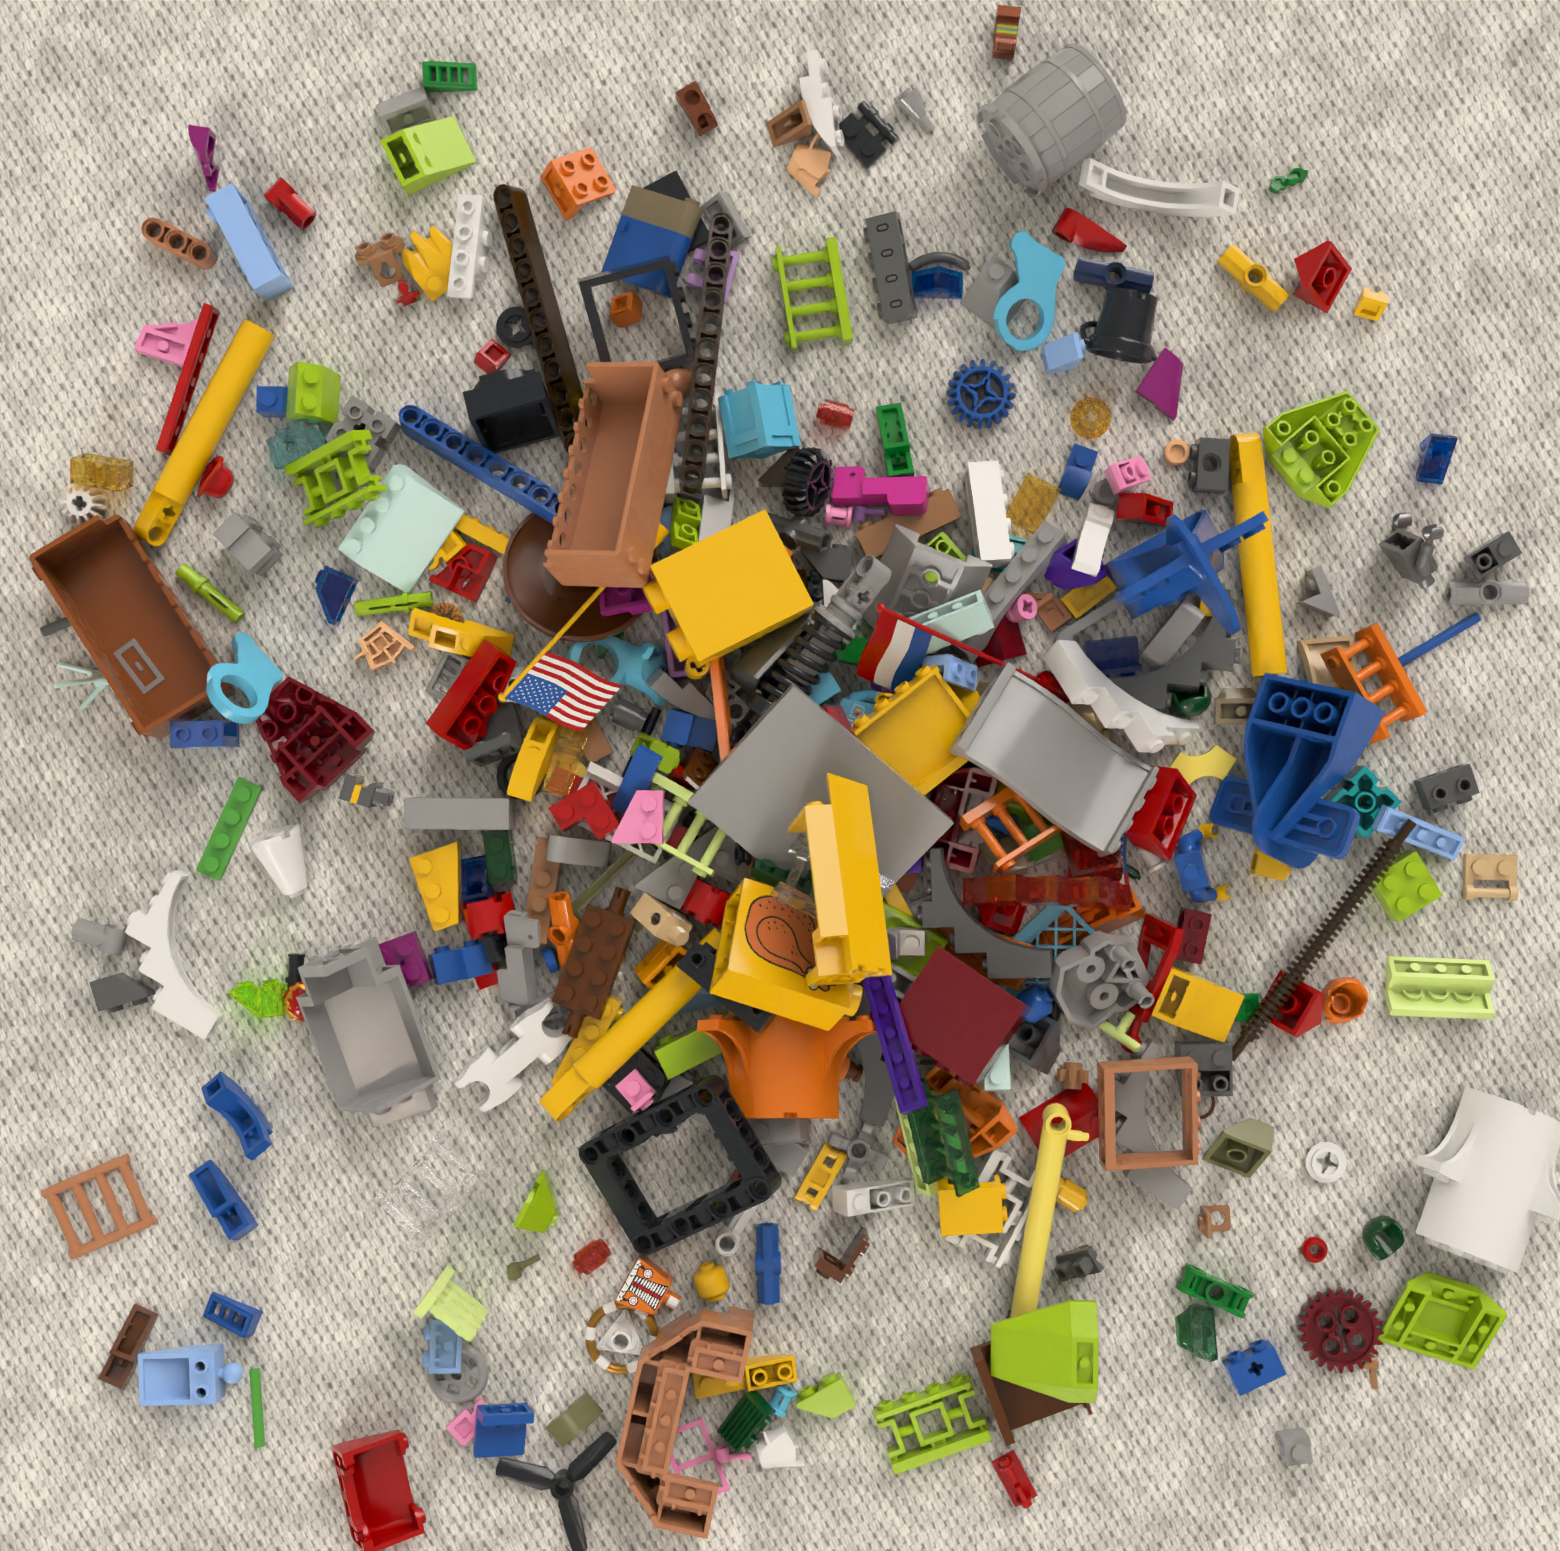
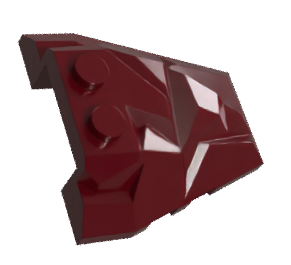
M289 676L270 693L265 712L256 720L261 736L267 742L272 753L270 757L273 763H276L281 774L279 778L282 785L299 803L312 798L320 790L325 791L331 787L365 754L367 750L365 746L372 740L376 732L359 713Z

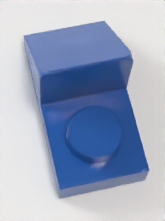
M1074 443L1056 493L1079 501L1093 474L1091 471L1098 451Z

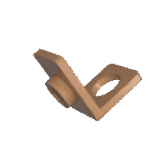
M1228 1205L1200 1206V1214L1197 1215L1198 1229L1207 1238H1212V1231H1229L1231 1229L1230 1207ZM1214 1211H1221L1224 1214L1225 1220L1223 1224L1215 1226L1211 1223V1214Z

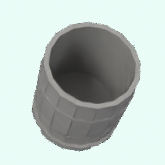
M1068 44L1056 54L1041 61L1040 64L1006 88L994 102L980 107L976 114L977 124L980 125L983 122L986 130L981 137L990 154L1014 184L1020 181L1027 187L1024 193L1030 197H1039L1043 194L1049 184L1065 176L1069 171L1082 163L1084 159H1087L1096 150L1100 149L1110 137L1124 127L1127 121L1126 108L1112 78L1090 52L1077 44Z

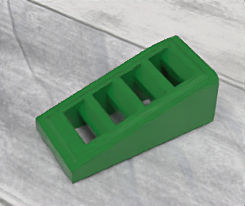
M422 61L423 87L426 93L477 91L475 63ZM453 71H457L458 83L453 82ZM463 71H468V83H464ZM432 72H436V81H432ZM442 72H447V82H443Z

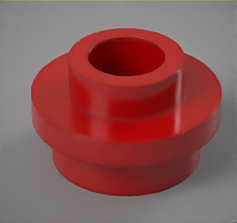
M1312 1236L1304 1240L1301 1252L1303 1257L1309 1262L1318 1263L1324 1260L1328 1248L1321 1238ZM1317 1245L1318 1251L1310 1253L1311 1246Z

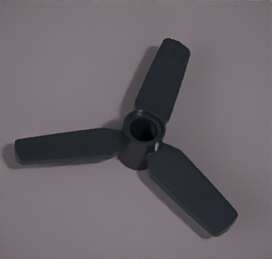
M604 1432L570 1463L568 1470L562 1469L554 1473L548 1467L501 1457L495 1474L501 1478L541 1491L550 1489L552 1496L559 1500L558 1507L571 1550L586 1551L588 1545L579 1502L573 1494L576 1481L585 1478L617 1444V1439L609 1432ZM566 1481L569 1487L561 1488L557 1482Z

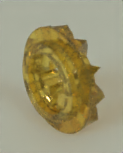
M1088 397L1080 400L1073 407L1070 414V422L1073 430L1078 435L1093 439L1100 437L1108 430L1112 415L1110 414L1109 406L1102 402L1101 399ZM1090 407L1093 415L1101 416L1094 421L1092 428L1089 420L1081 419L1089 414Z

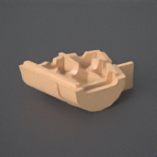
M818 132L811 145L798 144L786 169L817 199L820 195V189L816 186L825 176H830L828 168L832 156L831 150L815 147L819 140Z
M381 621L366 635L358 639L362 652L354 658L360 660L366 655L370 669L377 670L391 663L398 664L397 659L407 647L409 650L414 651L415 646Z

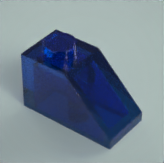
M325 565L324 570L321 569L316 576L315 583L317 585L315 590L328 623L338 627L359 580Z

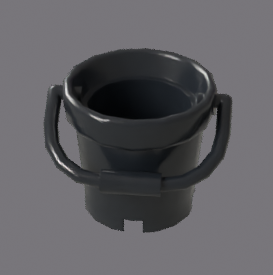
M1115 287L1110 290L1108 288L1098 321L1084 322L1080 326L1079 334L1086 344V351L1105 358L1130 363L1149 364L1152 361H1156L1157 356L1151 345L1158 298L1146 293L1145 299H1142L1143 295L1138 294L1136 290ZM1094 327V333L1087 337L1086 329Z

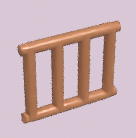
M128 1154L119 1156L41 1191L43 1198H48L70 1248L68 1255L71 1260L146 1229L158 1222L155 1215H151L128 1164L131 1162ZM119 1168L141 1219L129 1225L125 1221L105 1175ZM94 1178L117 1230L106 1235L102 1232L82 1186V1183ZM71 1188L94 1239L83 1245H80L58 1195Z

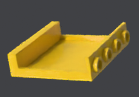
M934 665L921 667L916 671V677L909 683L904 681L894 689L895 694L888 699L884 697L873 706L874 710L867 716L866 714L860 715L853 721L852 724L854 726L849 729L856 738L923 795H926L968 761L962 756L956 757L948 750L969 718L970 713L947 682L943 680V677L938 672L940 669Z

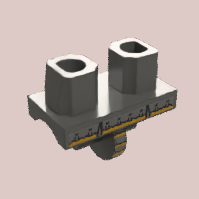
M1082 1245L1076 1250L1063 1252L1055 1257L1059 1264L1054 1268V1271L1061 1282L1100 1273L1104 1269L1103 1265L1096 1260L1097 1252L1089 1245Z

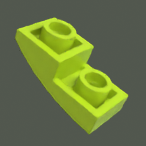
M679 497L674 499L670 526L672 546L685 549L698 542L697 527L701 523L699 504Z

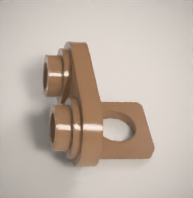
M387 233L377 243L371 245L370 242H364L356 247L357 252L354 258L359 266L371 265L381 287L404 279L402 270L395 257L405 247L401 237L395 236L394 233ZM387 262L389 266L394 267L395 274L389 278L383 277L380 274L382 269L381 263Z

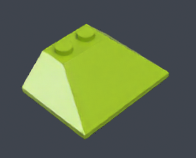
M1426 1272L1406 1283L1381 1327L1384 1334L1378 1335L1376 1338L1384 1343L1475 1369L1506 1319L1507 1312L1477 1286Z

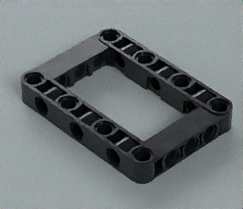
M709 1075L656 1102L644 1111L641 1110L596 1133L579 1148L580 1160L586 1166L632 1243L633 1248L637 1253L644 1256L651 1255L767 1201L782 1184L780 1173L757 1138L725 1081L717 1075ZM696 1113L698 1115L702 1114V1116L705 1115L715 1131L714 1136L716 1139L719 1138L729 1155V1161H733L742 1177L656 1217L618 1152L624 1153L644 1143L652 1135L658 1132L662 1134L682 1124Z

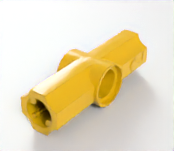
M1234 244L1217 260V263L1239 282L1240 287L1244 291L1250 292L1272 313L1290 296L1268 276L1264 266L1255 264ZM1248 274L1256 275L1258 283L1250 282Z

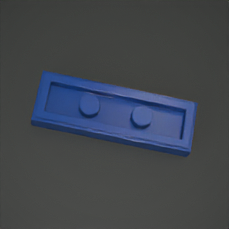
M642 744L636 748L611 805L613 809L625 814L636 791L649 789L663 756Z

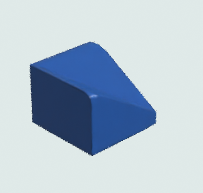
M1009 814L1020 829L1019 815ZM992 815L986 819V823L995 833L1007 834L1012 837L998 816Z

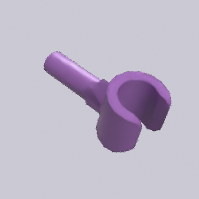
M856 505L851 518L866 522L867 515L886 516L888 511L887 509H872Z

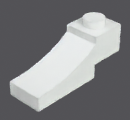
M1089 504L1076 542L1071 569L1094 577L1097 576L1113 521V510L1104 505Z

